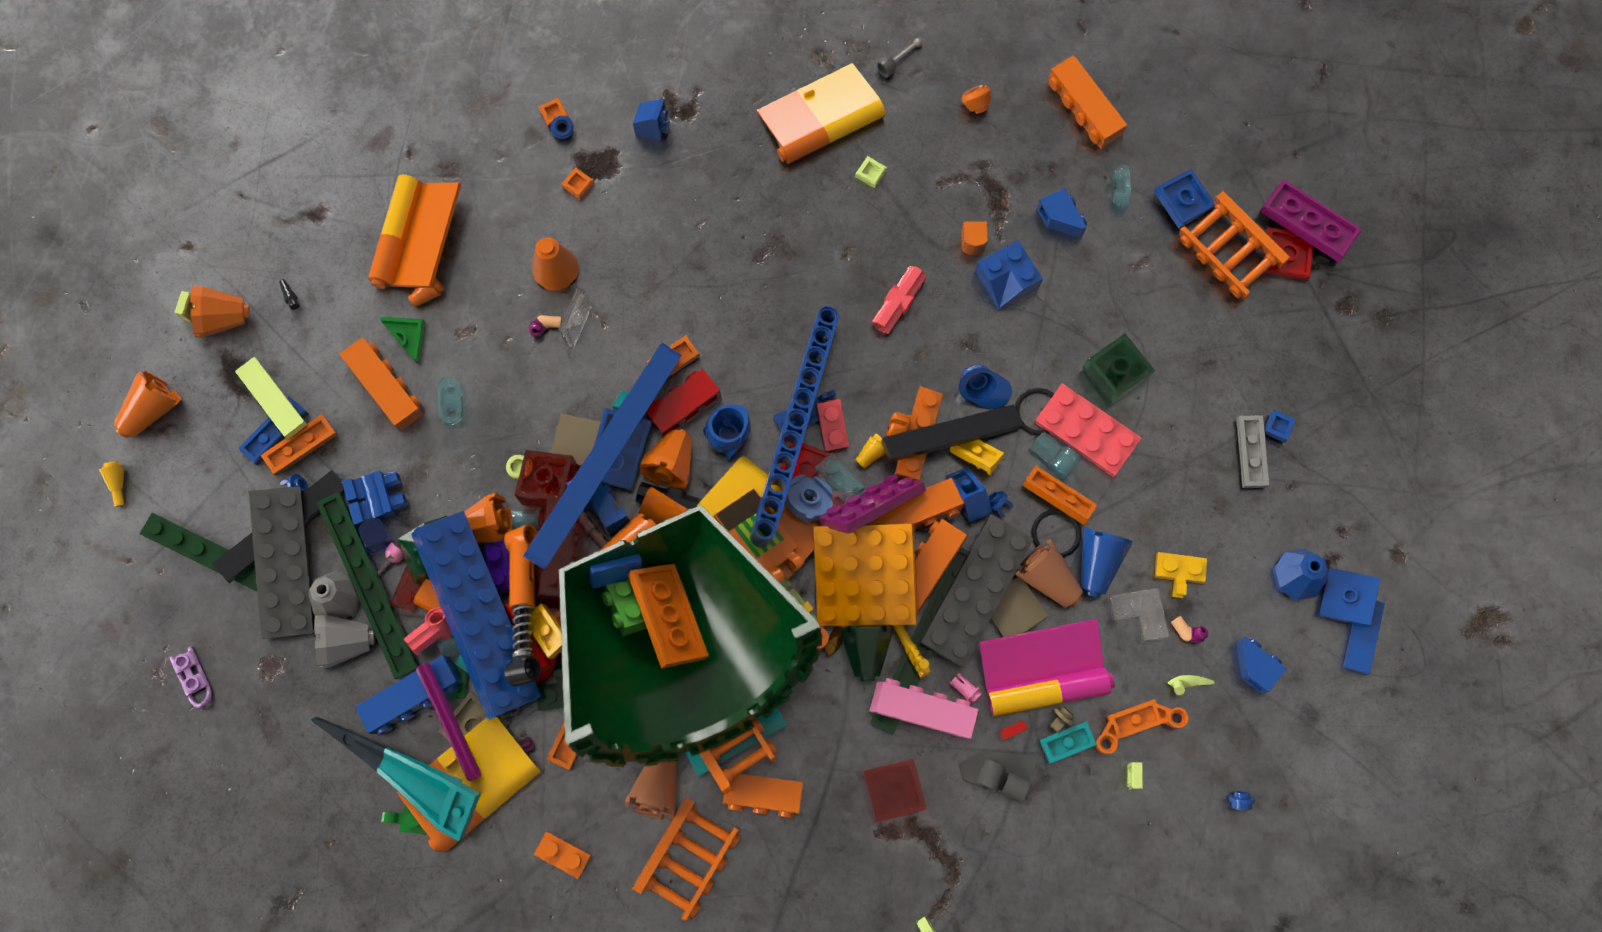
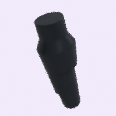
M280 280L279 283L285 303L289 305L291 310L298 309V297L290 289L286 280Z

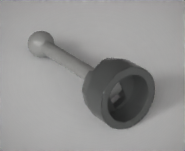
M916 38L912 45L894 59L885 57L878 61L876 67L879 73L885 78L892 75L896 69V62L915 47L922 46V39Z

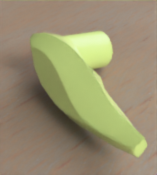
M1182 675L1173 678L1168 684L1174 687L1177 695H1182L1185 692V688L1214 685V681L1195 675Z

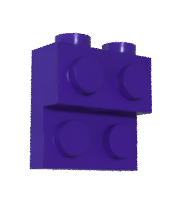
M504 540L484 545L485 548L480 549L499 596L510 593L509 551L505 546Z

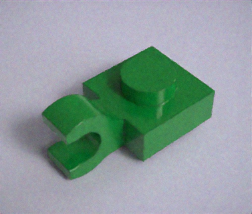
M403 806L402 813L383 811L381 822L400 824L399 832L427 835L407 806Z

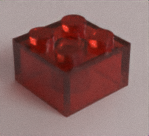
M525 450L514 495L521 505L554 509L568 487L566 483L572 480L578 472L579 465L572 455Z
M914 758L863 771L875 823L927 810Z

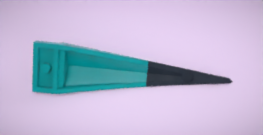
M319 717L311 719L312 722L342 743L388 781L437 830L457 841L465 837L481 793L463 784L462 780L347 729Z

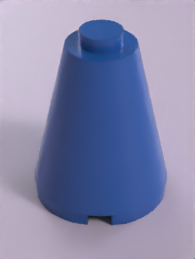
M1084 528L1081 588L1086 589L1084 594L1099 598L1100 594H1106L1132 546V540Z

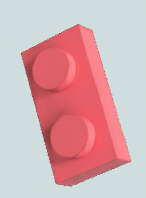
M835 399L816 403L824 450L830 451L849 447L841 400Z

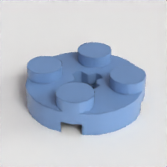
M799 475L791 480L785 505L792 514L800 518L803 523L808 524L812 521H818L820 516L826 514V511L832 508L833 493L829 485L822 479L815 476L812 479L806 477V475ZM804 494H805L807 497H809V496L811 495V496L813 497V500H812V501L806 500Z

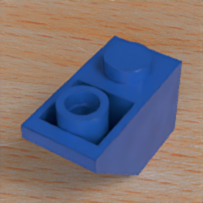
M663 99L639 104L633 121L635 134L661 141L663 134L668 133L670 120L667 118L668 110Z
M1065 188L1039 200L1037 210L1047 228L1077 238L1083 236L1087 228L1086 219L1083 214H1079L1073 196L1071 194L1068 195Z
M1247 637L1240 639L1236 643L1242 679L1261 694L1270 692L1287 668L1282 665V661L1277 656L1271 653L1267 654L1262 650L1261 644L1255 639H1248Z

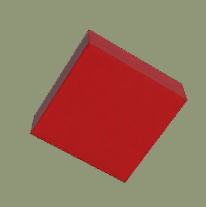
M1021 720L1002 729L998 734L1001 740L1004 741L1027 730L1028 727L1025 721Z

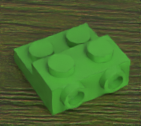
M630 580L606 585L602 593L603 602L606 607H610L613 624L616 629H620L622 636L647 629Z

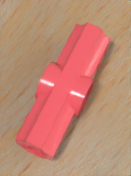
M909 266L897 286L894 285L890 289L884 300V305L872 321L877 330L889 334L901 315L907 313L915 299L914 296L927 278V275L916 266Z
M441 607L431 609L425 616L426 622L403 639L416 656L436 640H445L452 636Z

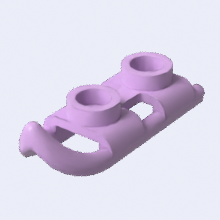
M192 646L187 648L188 652L179 654L176 657L171 656L169 659L188 700L195 708L201 709L209 704L212 691ZM192 666H196L198 674L193 675ZM205 687L207 692L206 698L198 704L192 693Z

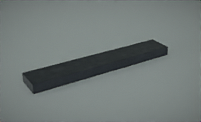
M1013 404L884 437L881 443L891 463L1021 429L1023 423Z
M333 470L302 493L304 524L320 513L316 502L337 492L345 493L341 479ZM252 533L212 563L229 584L255 564Z

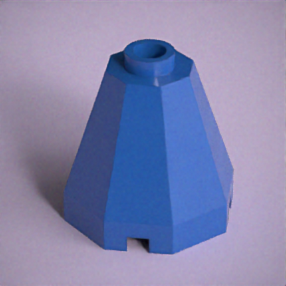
M1305 548L1284 552L1272 570L1277 590L1283 594L1286 593L1294 601L1317 597L1328 580L1325 559Z

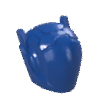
M730 404L717 408L703 429L710 445L718 452L725 453L728 461L734 458L736 452L741 448L751 432L749 413L741 405Z

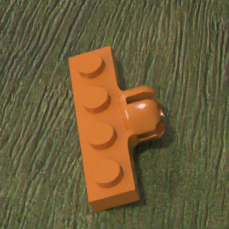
M920 386L911 415L895 412L888 423L889 430H886V437L935 425L943 394ZM927 453L898 460L894 475L919 481Z

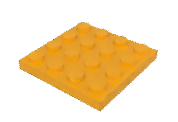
M913 523L864 525L850 534L829 529L828 526L813 527L817 621L820 626L917 624Z

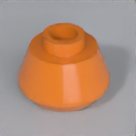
M987 85L974 87L963 93L961 101L970 111H975L976 114L988 110V105L991 103V88Z

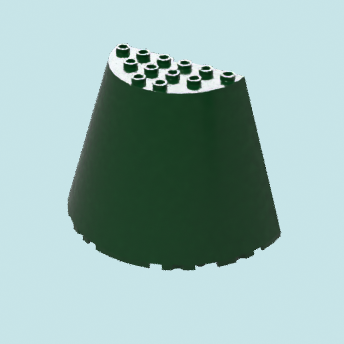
M702 505L690 508L680 515L640 531L636 535V539L631 542L620 540L614 545L593 552L591 555L576 562H571L559 569L565 740L573 752L582 758L588 755L593 763L603 762L607 766L625 767L626 762L638 761L639 764L652 766L665 761H678L677 754L690 751L691 756L720 746L754 727L752 721L763 715L764 719H767L776 708L783 706L790 699L789 695L792 693V688L799 681L804 683L813 670L812 665L819 658L820 654L817 647L822 646V633L818 621ZM634 554H639L642 559L641 569L675 564L709 656L701 661L661 668L647 629L622 636L620 629L615 628L612 621V611L610 607L605 606L602 598L605 586L592 589L590 585V566Z

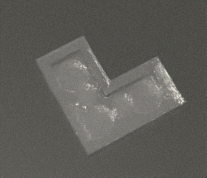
M1158 588L1108 597L1113 622L1138 618L1143 642L1169 637Z

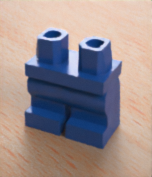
M379 470L358 479L342 481L346 499L351 503L348 506L353 524L360 529L372 526L390 517L398 516L397 511L408 506L404 493L392 494V488L402 485L400 475L396 471L384 474Z
M600 483L589 503L593 507L594 512H597L610 537L613 538L630 520L623 507L618 508L616 499L608 484L603 486Z

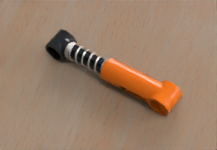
M531 524L506 532L504 537L505 546L509 551L510 610L515 615L512 620L515 624L512 628L515 634L512 638L515 641L513 648L516 650L512 654L511 662L506 664L504 673L507 682L513 687L537 681L541 676L540 663L533 657V649L530 648V643L533 642L530 639V635L533 634L530 631V626L533 625L530 622V618L533 616L530 614V611L535 609V564L523 557L538 534L537 529Z

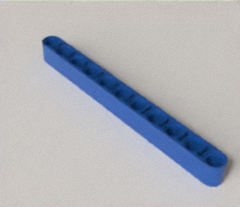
M832 306L822 307L814 320L750 532L751 542L760 548L770 544L778 528L839 320L838 311ZM822 319H827L830 323H826ZM816 339H821L824 343H820ZM810 359L817 360L818 364L811 362ZM803 379L810 380L812 384L805 383ZM797 400H803L806 405L799 404ZM791 421H797L800 426H794ZM784 442L792 443L794 448L787 447ZM778 464H785L788 469L782 470ZM771 485L779 486L781 492L774 491ZM764 507L772 508L775 514H768ZM757 530H765L768 533V537H762Z
M661 342L523 555L524 558L540 568L546 569L682 355Z

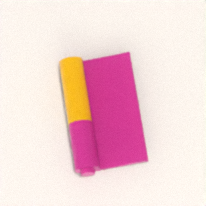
M1097 619L979 642L988 704L993 717L1111 694V688H1115L1112 673H1108L1104 668Z

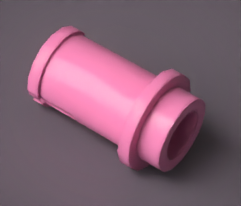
M961 672L950 683L971 704H974L982 695L979 691L980 688H976Z

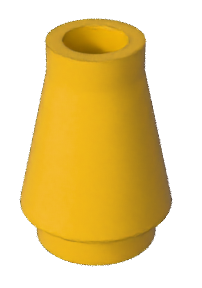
M877 433L873 437H869L861 452L855 458V461L864 469L886 454L881 443L882 438Z

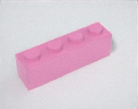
M886 678L885 682H877L870 712L958 737L972 738L978 709L971 707V702L962 699L952 702L947 700L948 695L933 692L932 696L924 694L923 688L910 685L909 689L900 687L901 682Z

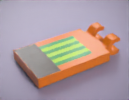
M753 488L716 513L714 518L780 583L785 575L777 566L785 561L794 573L802 567L801 565L804 564V561L794 552L799 546L780 522L776 534L768 546L760 548L753 545L750 540V532L761 499ZM764 507L768 514H773L769 507ZM757 530L762 537H768V533L765 530Z

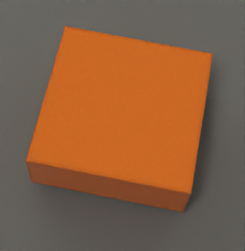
M559 98L538 107L549 129L555 117H568Z
M575 167L561 185L562 188L581 200L594 185V180Z

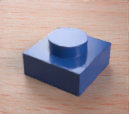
M1273 410L1265 425V434L1285 443L1288 441L1296 419Z

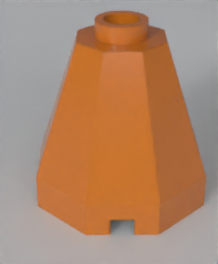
M192 286L190 301L193 303L191 320L195 337H208L243 325L245 324V319L250 318L249 304H245L243 298L203 286Z
M683 429L670 430L643 457L640 463V474L654 485L660 486L661 482L668 484L667 487L686 490L690 477L692 438L689 436V433Z
M497 493L485 496L464 512L477 544L487 545L504 540L506 532L515 529L512 512L509 507L504 508L502 503H505L506 500Z

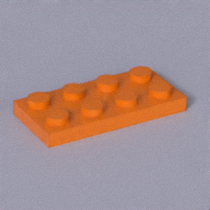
M675 564L632 570L628 577L661 668L706 659L709 655Z

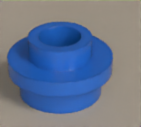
M557 116L552 120L551 132L556 138L566 139L572 135L574 126L568 117ZM564 124L567 129L561 132L558 130V125Z
M1234 791V795L1229 796V801L1234 809L1251 810L1252 804L1255 803V798L1251 797L1249 792Z

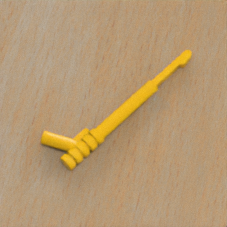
M892 625L919 676L923 678L931 673L928 667L929 661L923 658L920 651L917 650L916 644H913L904 626Z

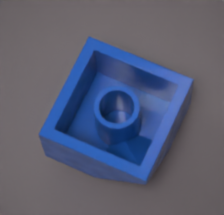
M1019 240L978 261L975 270L976 275L998 310L1038 290L1043 280Z

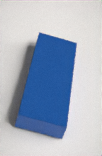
M290 396L287 398L303 419L309 414ZM268 417L238 449L258 466L263 461L261 455L281 442L285 437L271 418Z
M1376 601L1371 628L1352 624L1343 664L1344 669L1364 675L1370 674L1385 603Z

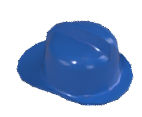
M973 365L968 369H963V376L959 381L958 389L964 398L987 409H997L1009 402L1012 396V387L1004 377L983 365Z

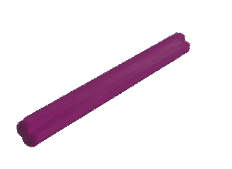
M424 663L418 666L416 671L469 782L481 777L479 767L430 663Z

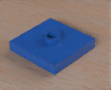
M1192 169L1157 186L1153 190L1178 228L1211 212L1216 206Z
M1329 568L1319 616L1371 628L1381 578Z

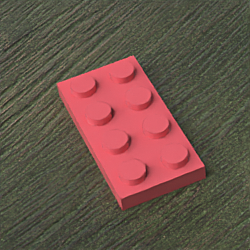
M1063 383L1034 422L1113 478L1142 439V437Z

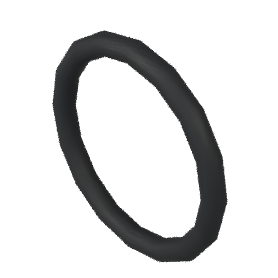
M1043 388L1027 390L1020 395L1015 404L1019 417L1020 404L1025 397L1033 393H1044L1053 397L1055 393ZM1022 421L1023 426L1021 428L1030 434H1050L1047 430L1031 429Z
M1050 509L1041 513L1034 521L1032 527L1033 542L1036 547L1040 545L1037 539V528L1044 517L1050 514H1061L1068 517L1076 527L1077 538L1075 544L1069 550L1061 553L1064 558L1073 554L1079 547L1082 539L1081 526L1077 520L1060 509Z

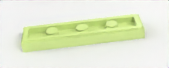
M255 357L235 371L285 438H291L307 425Z

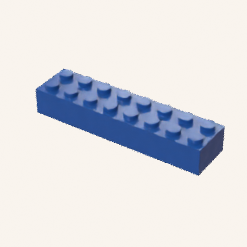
M464 511L417 527L411 536L487 719L491 720L540 698L541 694L535 681L513 687L505 678V666L511 662L512 654L516 651L513 648L515 641L512 638L515 632L512 630L510 620Z

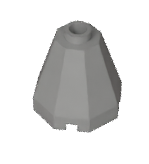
M340 571L318 577L314 580L309 590L308 596L314 615H329L350 620L355 617L361 606L350 577Z
M315 615V650L318 668H329L370 651V645H374V631L369 630L368 624L329 615Z

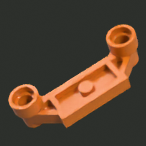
M1155 699L1107 716L1108 723L1096 740V749L1102 754L1113 753L1118 747L1117 740L1160 724L1168 725L1174 729L1182 728L1188 723V714L1179 707L1170 709L1159 705ZM1173 715H1175V716L1177 717V719H1178V722H1177V723H1175V722L1173 721V719H1172V716H1173ZM1103 740L1108 743L1107 749L1102 746Z

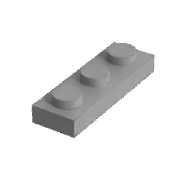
M1263 415L1238 416L1236 419L1242 488H1267L1269 486Z

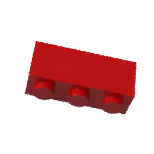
M701 369L699 372L693 371L690 373L684 383L679 386L674 385L666 392L667 395L665 397L652 401L645 412L649 421H652L651 423L662 437L670 430L679 429L721 398L720 389L704 369Z

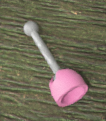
M393 542L385 550L387 560L377 571L379 576L390 563H399L404 559L400 547Z

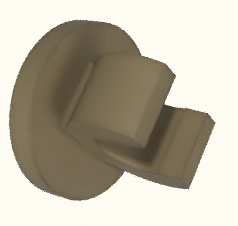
M1063 706L1062 709L1056 707L1054 709L1058 717L1050 727L1057 733L1066 723L1072 727L1076 724L1073 720L1074 714Z

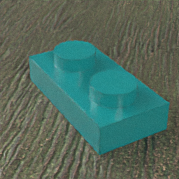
M1087 721L1039 740L1049 764L1096 746V741Z

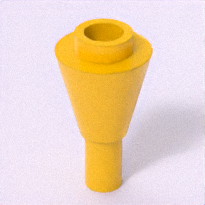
M119 461L104 463V468L99 469L109 491L112 493L114 507L124 506L122 490L125 465H119Z

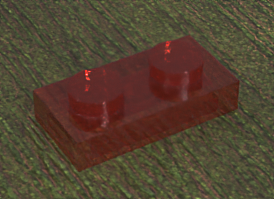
M407 565L392 597L391 604L415 613L418 606L414 604V598L424 582L415 585Z

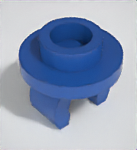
M293 474L288 479L280 482L281 485H288V487L300 486L301 494L307 490V482L299 474Z
M1004 491L993 492L988 497L991 510L996 516L1005 517V514L1001 511L1002 505L1008 508L1013 507L1012 502L1007 500V494Z

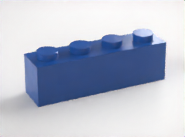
M442 655L430 662L445 697L457 692V687L464 682L451 658ZM417 671L355 706V709L368 734H378L381 736L393 729L392 725L399 721L401 723L406 722L415 716L414 712L421 708L425 710L433 705Z

